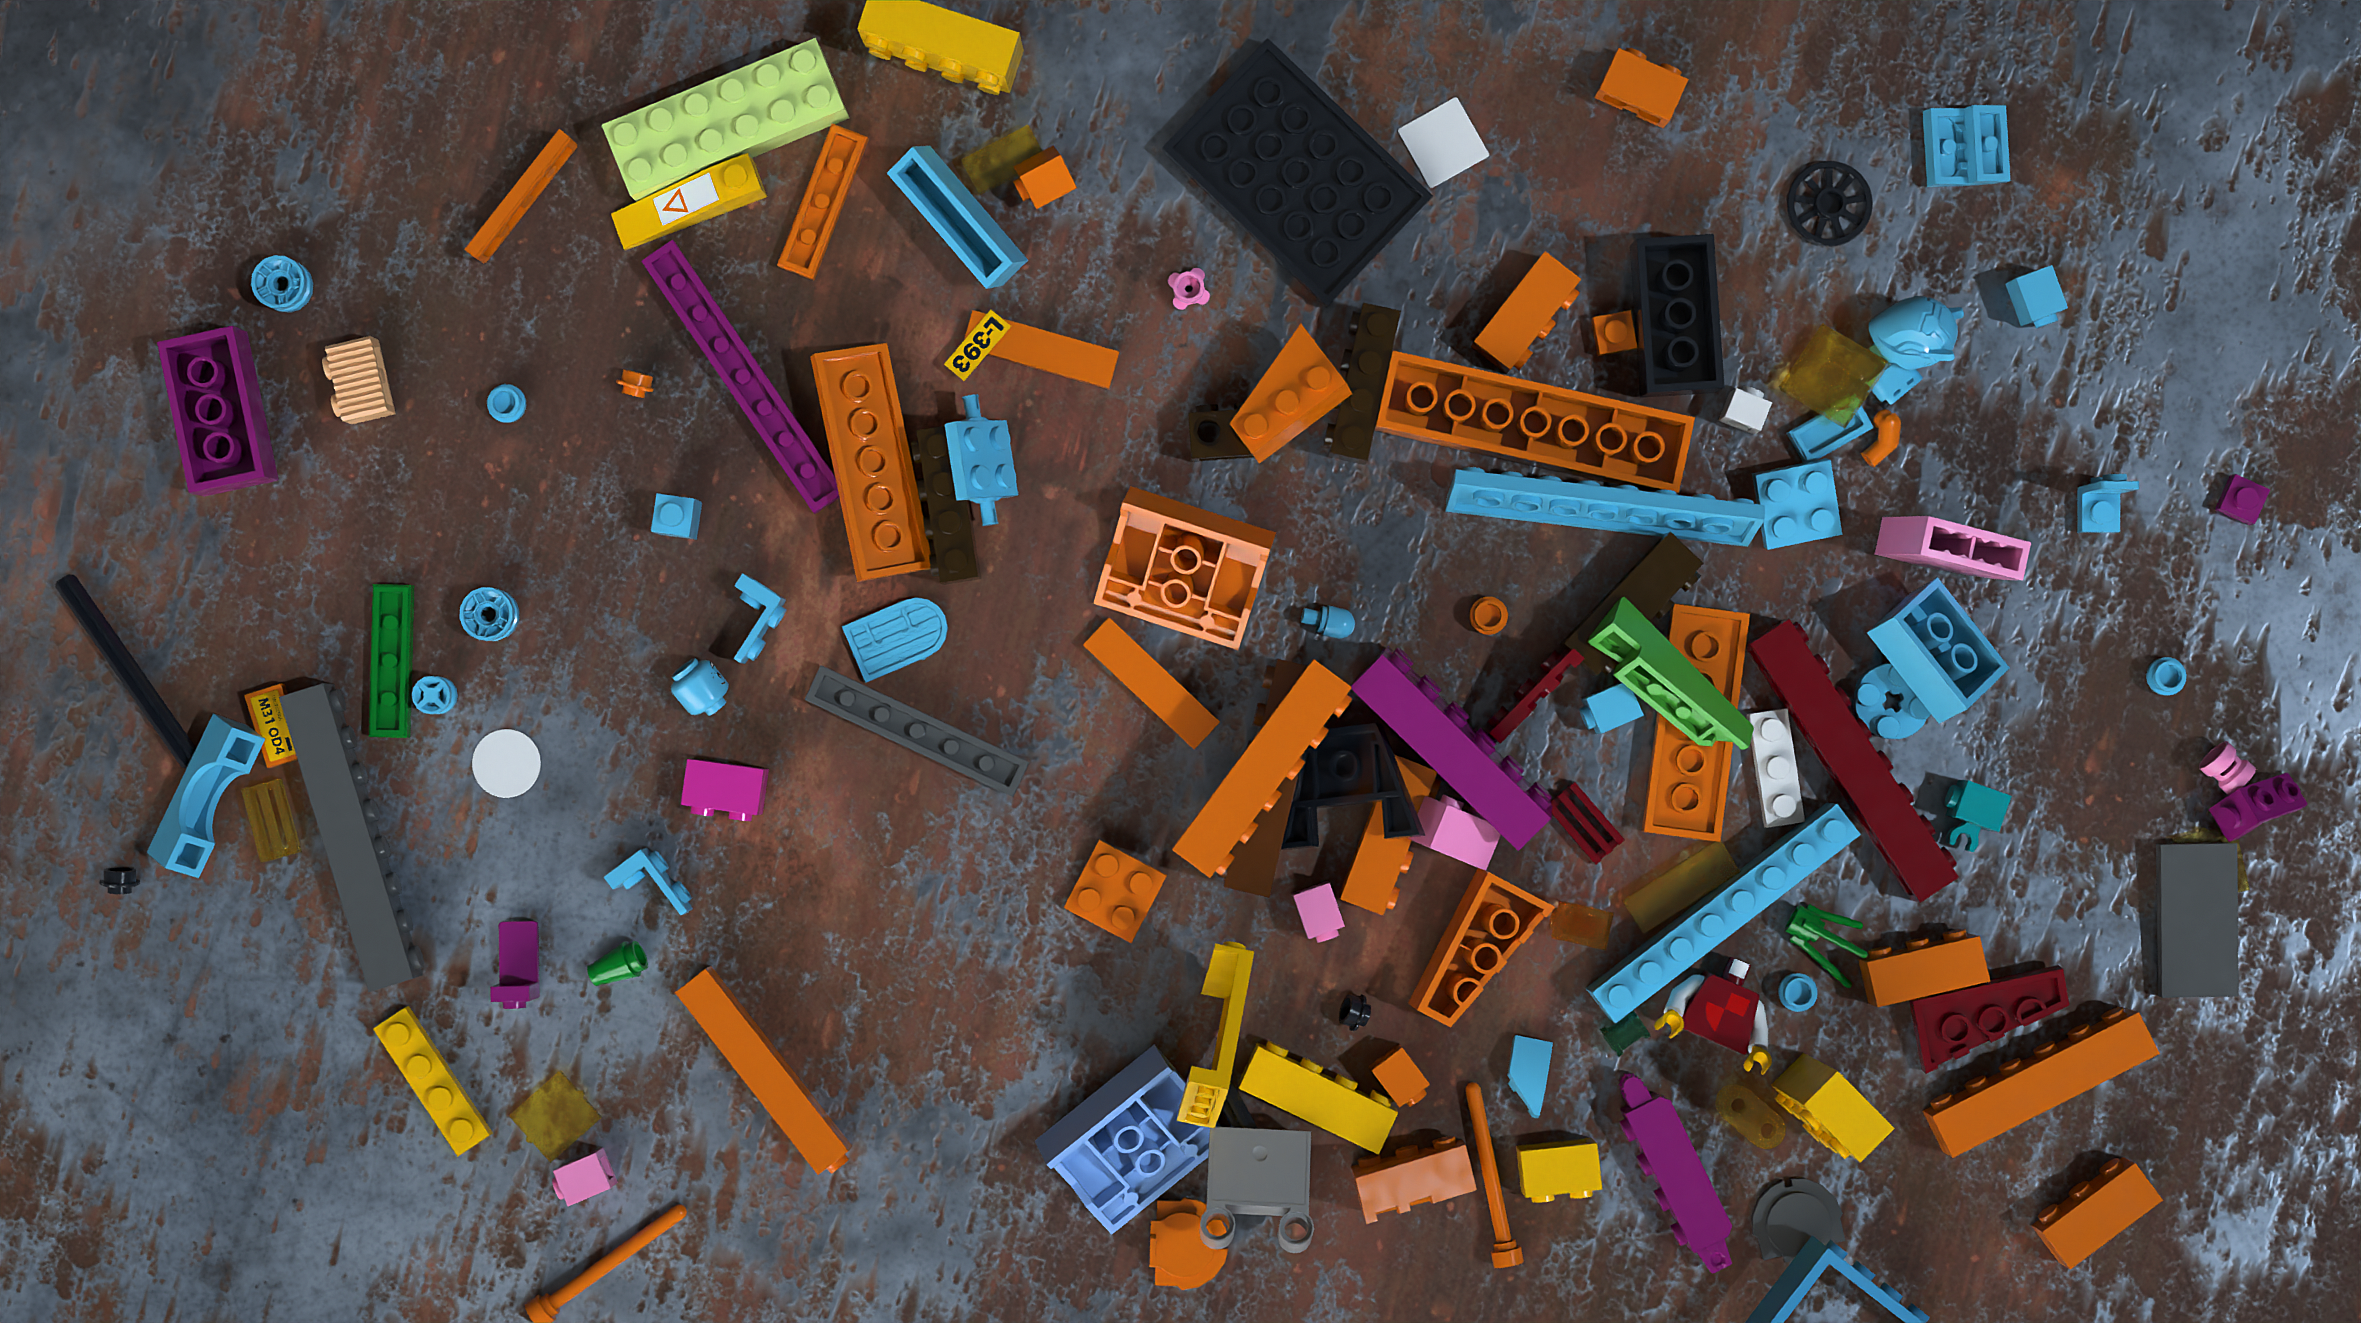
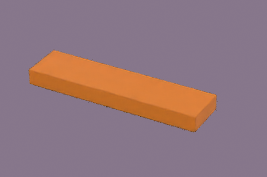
M831 124L777 266L779 268L813 281L815 280L868 143V137Z
M559 129L464 250L483 264L487 263L576 150L578 144Z
M972 310L964 340L986 316L985 313ZM1003 319L1011 327L987 354L1020 365L1110 389L1120 352Z
M1110 618L1083 644L1086 649L1194 750L1220 723L1215 716Z

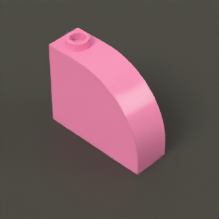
M1931 516L1882 517L1875 555L1958 574L2023 581L2031 542Z

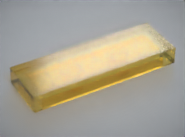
M1713 841L1621 901L1641 932L1646 933L1741 871L1722 841Z

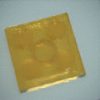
M1822 323L1779 387L1782 392L1845 429L1887 369L1888 361Z

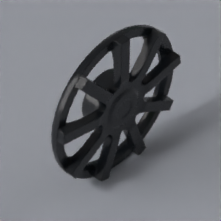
M1822 161L1805 168L1792 182L1786 197L1787 212L1791 226L1811 244L1820 246H1841L1856 238L1867 226L1873 208L1871 190L1864 177L1853 167L1837 161ZM1825 168L1824 189H1821L1811 178L1810 173ZM1833 168L1842 169L1850 173L1839 188L1833 187ZM1856 178L1865 194L1846 197L1844 191ZM1802 180L1815 193V197L1796 195L1797 188ZM1866 201V210L1863 218L1846 210L1847 204ZM1794 202L1812 205L1813 210L1797 218ZM1814 216H1819L1820 221L1815 235H1813L1802 226V223ZM1843 216L1859 226L1845 236L1839 222V217ZM1828 220L1832 222L1837 239L1821 238Z

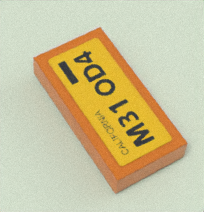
M282 683L244 695L255 731L265 738L261 750L267 768H273L297 760L279 700L280 696L288 694L285 684Z

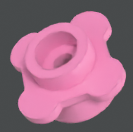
M1193 268L1190 272L1181 274L1175 272L1169 276L1168 284L1173 288L1175 296L1173 305L1177 309L1184 310L1188 305L1195 303L1205 305L1209 301L1210 294L1204 287L1205 273L1203 270ZM1190 285L1192 286L1193 290L1191 292H1187L1185 290V287Z

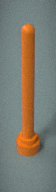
M1470 1082L1467 1084L1465 1091L1496 1242L1493 1243L1494 1250L1491 1251L1494 1268L1511 1267L1524 1262L1521 1246L1516 1244V1239H1511L1481 1088L1479 1084Z
M682 1204L675 1205L552 1295L546 1293L544 1296L537 1295L525 1304L526 1312L534 1323L554 1322L556 1320L555 1315L560 1312L559 1308L682 1220L687 1214L686 1207Z

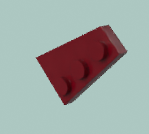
M1574 648L1565 649L1560 654L1556 650L1550 653L1540 664L1539 667L1544 671L1533 682L1530 678H1527L1513 693L1518 699L1508 709L1502 705L1489 718L1487 723L1491 727L1487 730V733L1496 743L1501 744L1533 712L1537 706L1536 702L1540 697L1542 699L1545 698L1561 683V680L1564 678L1562 674L1570 666L1576 668L1585 658Z

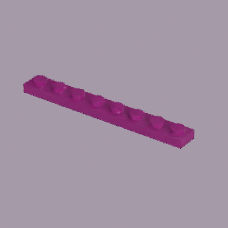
M672 239L643 259L641 262L812 512L816 514L840 498L834 473L676 242Z

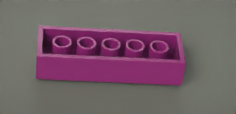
M1387 646L1355 678L1351 689L1519 851L1552 819V805L1549 801L1552 796L1538 782L1531 785L1522 775L1524 772L1523 767L1512 756L1507 755L1503 758L1494 748L1497 744L1496 741L1484 729L1480 728L1476 731L1467 722L1469 715L1456 702L1452 701L1448 704L1439 695L1441 688L1433 679L1426 674L1421 678L1411 667L1414 662L1403 650L1397 647L1393 651Z

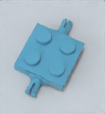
M973 394L962 397L966 419L946 423L945 430L956 501L970 500L980 505L982 526L999 524L995 501L1001 498L1018 496L1016 472L1014 470L1007 420H988L985 417H981L979 395Z

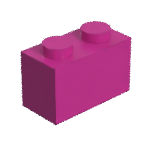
M694 758L687 759L681 805L691 806L690 813L713 816L715 809L729 811V819L751 821L752 815L763 814L769 769Z

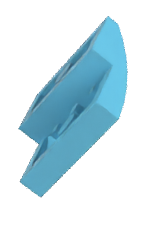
M2006 105L1929 108L1923 111L1927 187L1971 186L2011 181Z

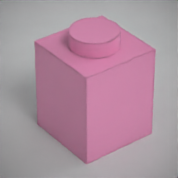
M1329 881L1292 893L1308 939L1316 937L1317 943L1339 936L1337 929L1345 927Z
M603 1147L559 1166L553 1171L555 1178L552 1179V1184L560 1200L565 1199L568 1207L611 1189L618 1183Z

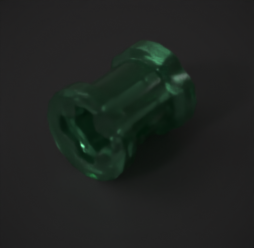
M1634 1010L1608 1028L1604 1026L1599 1030L1617 1057L1623 1055V1050L1639 1039L1651 1037Z

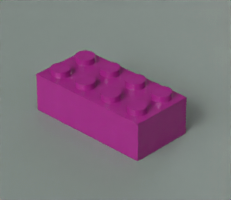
M228 326L157 342L188 492L205 497L278 481L279 478L247 331L235 326Z

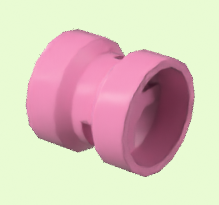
M2224 741L2214 747L2199 765V769L2210 777L2213 776L2218 780L2219 787L2227 795L2246 785L2256 771V767L2248 760H2241L2236 755V749L2228 741Z

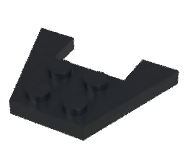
M1371 723L1330 728L1316 749L1309 745L1304 751L1302 759L1305 761V764L1298 774L1281 850L1319 847L1318 808L1382 802L1384 839L1425 836L1382 724Z

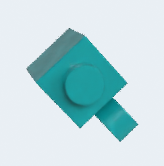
M1958 780L1957 784L1952 785L1947 792L1945 806L1948 809L1945 816L1962 821V823L1952 827L1947 832L1946 844L1955 845L1958 835L1963 833L1968 840L1965 850L1974 852L1979 843L1978 836L1981 828L1993 832L2000 831L2012 796L1969 780Z

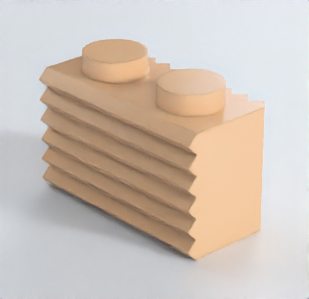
M368 336L325 346L327 357H323L322 364L326 377L329 380L332 379L334 383L335 394L331 395V404L337 417H341L343 422L357 424L396 414L378 339Z

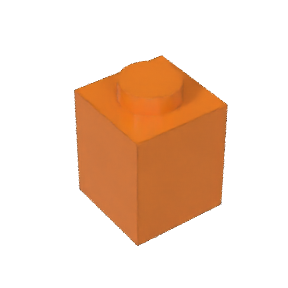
M1054 145L1013 166L1019 177L1013 181L1018 194L1023 202L1030 199L1036 209L1077 188L1062 156Z
M1400 1043L1369 1066L1399 1108L1405 1103L1411 1107L1426 1096L1425 1088L1430 1083Z

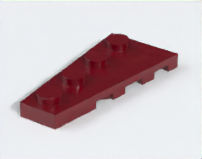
M2055 965L1990 979V982L1909 1000L1921 1070L1927 1074L1938 1069L1937 1065L1952 1058L1955 1060L1969 1054V1050L1987 1041L1992 1043L2004 1037V1033L2021 1025L2025 1027L2069 1006L2063 968Z

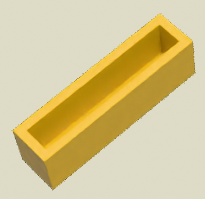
M1268 1040L1266 1046L1257 1042L1238 1082L1239 1089L1379 1155L1398 1115L1397 1109L1391 1106L1392 1098L1375 1090H1372L1370 1095L1356 1089L1358 1083L1338 1073L1334 1079L1321 1073L1323 1070L1322 1065L1305 1057L1302 1058L1301 1062H1298L1287 1056L1288 1049Z

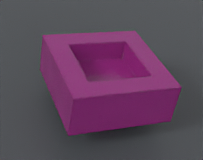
M2232 474L2229 476L2215 510L2247 525H2254L2270 489L2237 474Z

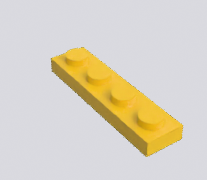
M409 1006L373 1028L457 1157L493 1134Z

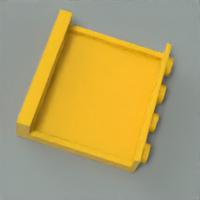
M1231 941L1223 942L1222 945L1215 943L1201 991L1203 995L1224 999L1212 1067L1209 1070L1191 1066L1179 1105L1177 1121L1215 1129L1229 1090L1254 951L1246 950V946Z

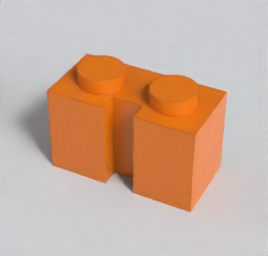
M1618 48L1612 57L1594 98L1622 110L1624 108L1637 114L1636 117L1664 129L1669 123L1689 79L1681 76L1682 72L1672 65L1661 63L1658 66L1647 61V56L1639 50L1633 48L1623 50Z

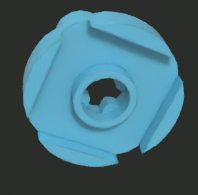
M1880 664L1870 668L1859 678L1855 686L1857 688L1854 692V699H1852L1854 716L1856 720L1858 718L1862 719L1874 736L1883 739L1909 737L1916 733L1931 715L1892 664ZM1887 691H1890L1893 695L1899 694L1901 700L1898 702L1899 709L1897 711H1894L1892 708L1885 709L1882 703L1887 700L1885 696Z

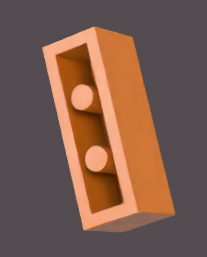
M1545 251L1470 347L1505 374L1512 367L1519 371L1533 354L1528 349L1533 340L1538 337L1543 341L1557 322L1551 319V317L1559 307L1566 311L1578 297L1580 292L1575 287L1581 278Z
M1957 929L1943 933L1944 939L1929 942L1928 937L1906 941V948L1892 951L1891 946L1868 950L1869 957L1858 959L1868 1004L1882 1007L1990 982L1980 936L1967 934L1966 929Z
M2124 1157L2108 1161L2100 1168L2099 1172L2101 1174L2090 1182L2084 1181L2077 1184L2069 1191V1198L2059 1205H2050L2039 1213V1220L2031 1226L2060 1264L2071 1270L2163 1201L2135 1162Z

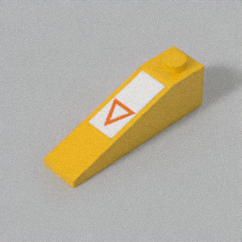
M748 153L702 170L611 213L623 248L626 251L766 198L767 194L755 162Z

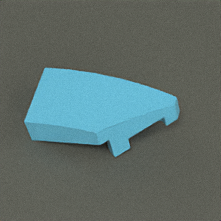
M1515 1035L1512 1040L1507 1074L1510 1079L1508 1085L1513 1092L1516 1091L1526 1104L1529 1114L1534 1118H1538L1547 1083L1553 1042Z

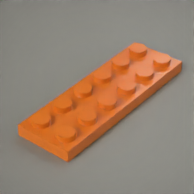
M887 343L813 354L810 358L857 582L930 569L929 555L931 552L925 534L923 513Z
M1674 604L1670 611L1667 640L1738 710L1750 614ZM1657 712L1642 831L1720 842L1733 742L1715 741L1713 746L1698 745Z

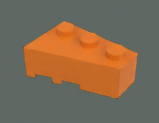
M1300 323L1232 419L1230 425L1260 464L1352 395V392L1340 373Z
M1446 1136L1433 1140L1432 1147L1418 1150L1417 1145H1410L1396 1149L1395 1156L1381 1159L1380 1154H1373L1359 1158L1358 1165L1351 1166L1366 1224L1378 1221L1376 1214L1397 1209V1213L1401 1214L1411 1211L1410 1206L1428 1201L1437 1203L1477 1190L1464 1141L1462 1139L1456 1141L1455 1136Z

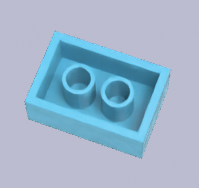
M1938 577L1907 595L1867 632L1939 724L1967 710L2010 669Z

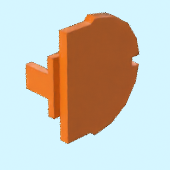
M1183 1197L1181 1200H1157V1220H1151L1149 1267H1155L1156 1286H1178L1181 1290L1197 1288L1213 1279L1224 1265L1228 1248L1217 1250L1209 1248L1200 1238V1221L1206 1211V1203L1188 1197ZM1213 1220L1206 1226L1209 1233L1215 1236H1222L1227 1232L1226 1226L1221 1220Z

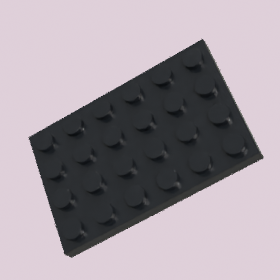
M1268 38L1162 147V151L1326 308L1433 198V195Z

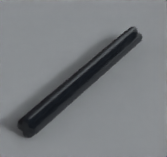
M70 574L62 577L55 583V588L182 768H187L196 750L195 745L78 578Z

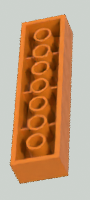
M1392 351L1375 431L1612 484L1631 485L1639 490L1648 492L1666 489L1679 493L1695 417Z

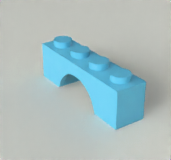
M213 713L147 850V853L166 869L196 878L200 877L215 845L212 825L217 803L223 791L232 780L240 775L249 774L265 738L246 724Z

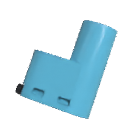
M1875 344L1868 348L1885 369L1868 382L1867 386L1882 402L1880 404L1881 408L1886 409L1919 383L1923 377L1916 369L1907 370L1897 363H1889Z

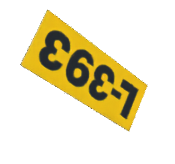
M990 310L944 365L965 381L1011 326L993 310Z

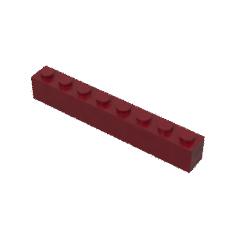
M1790 619L1781 620L1746 643V650L1784 708L1788 709L1789 716L1909 899L1921 903L1959 878L1953 869L1957 866V863L1951 853L1945 847L1940 848L1932 837L1936 832L1930 821L1923 814L1919 816L1911 805L1915 800L1909 789L1902 782L1898 784L1890 773L1893 770V765L1888 757L1881 750L1877 752L1869 741L1872 733L1867 725L1860 718L1856 720L1848 709L1851 702L1840 686L1834 687L1827 677L1830 670L1819 654L1813 655L1806 645L1809 638L1798 622L1792 623Z

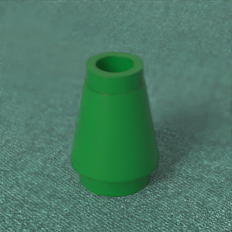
M624 941L594 961V963L588 965L587 972L591 982L595 986H599L601 984L639 977L641 972L648 968V960L642 946L637 941L631 943Z

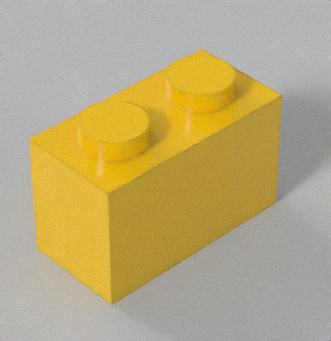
M1593 1138L1516 1146L1521 1192L1525 1198L1531 1197L1532 1202H1550L1555 1200L1554 1195L1566 1193L1570 1194V1198H1587L1593 1196V1190H1602L1598 1145Z

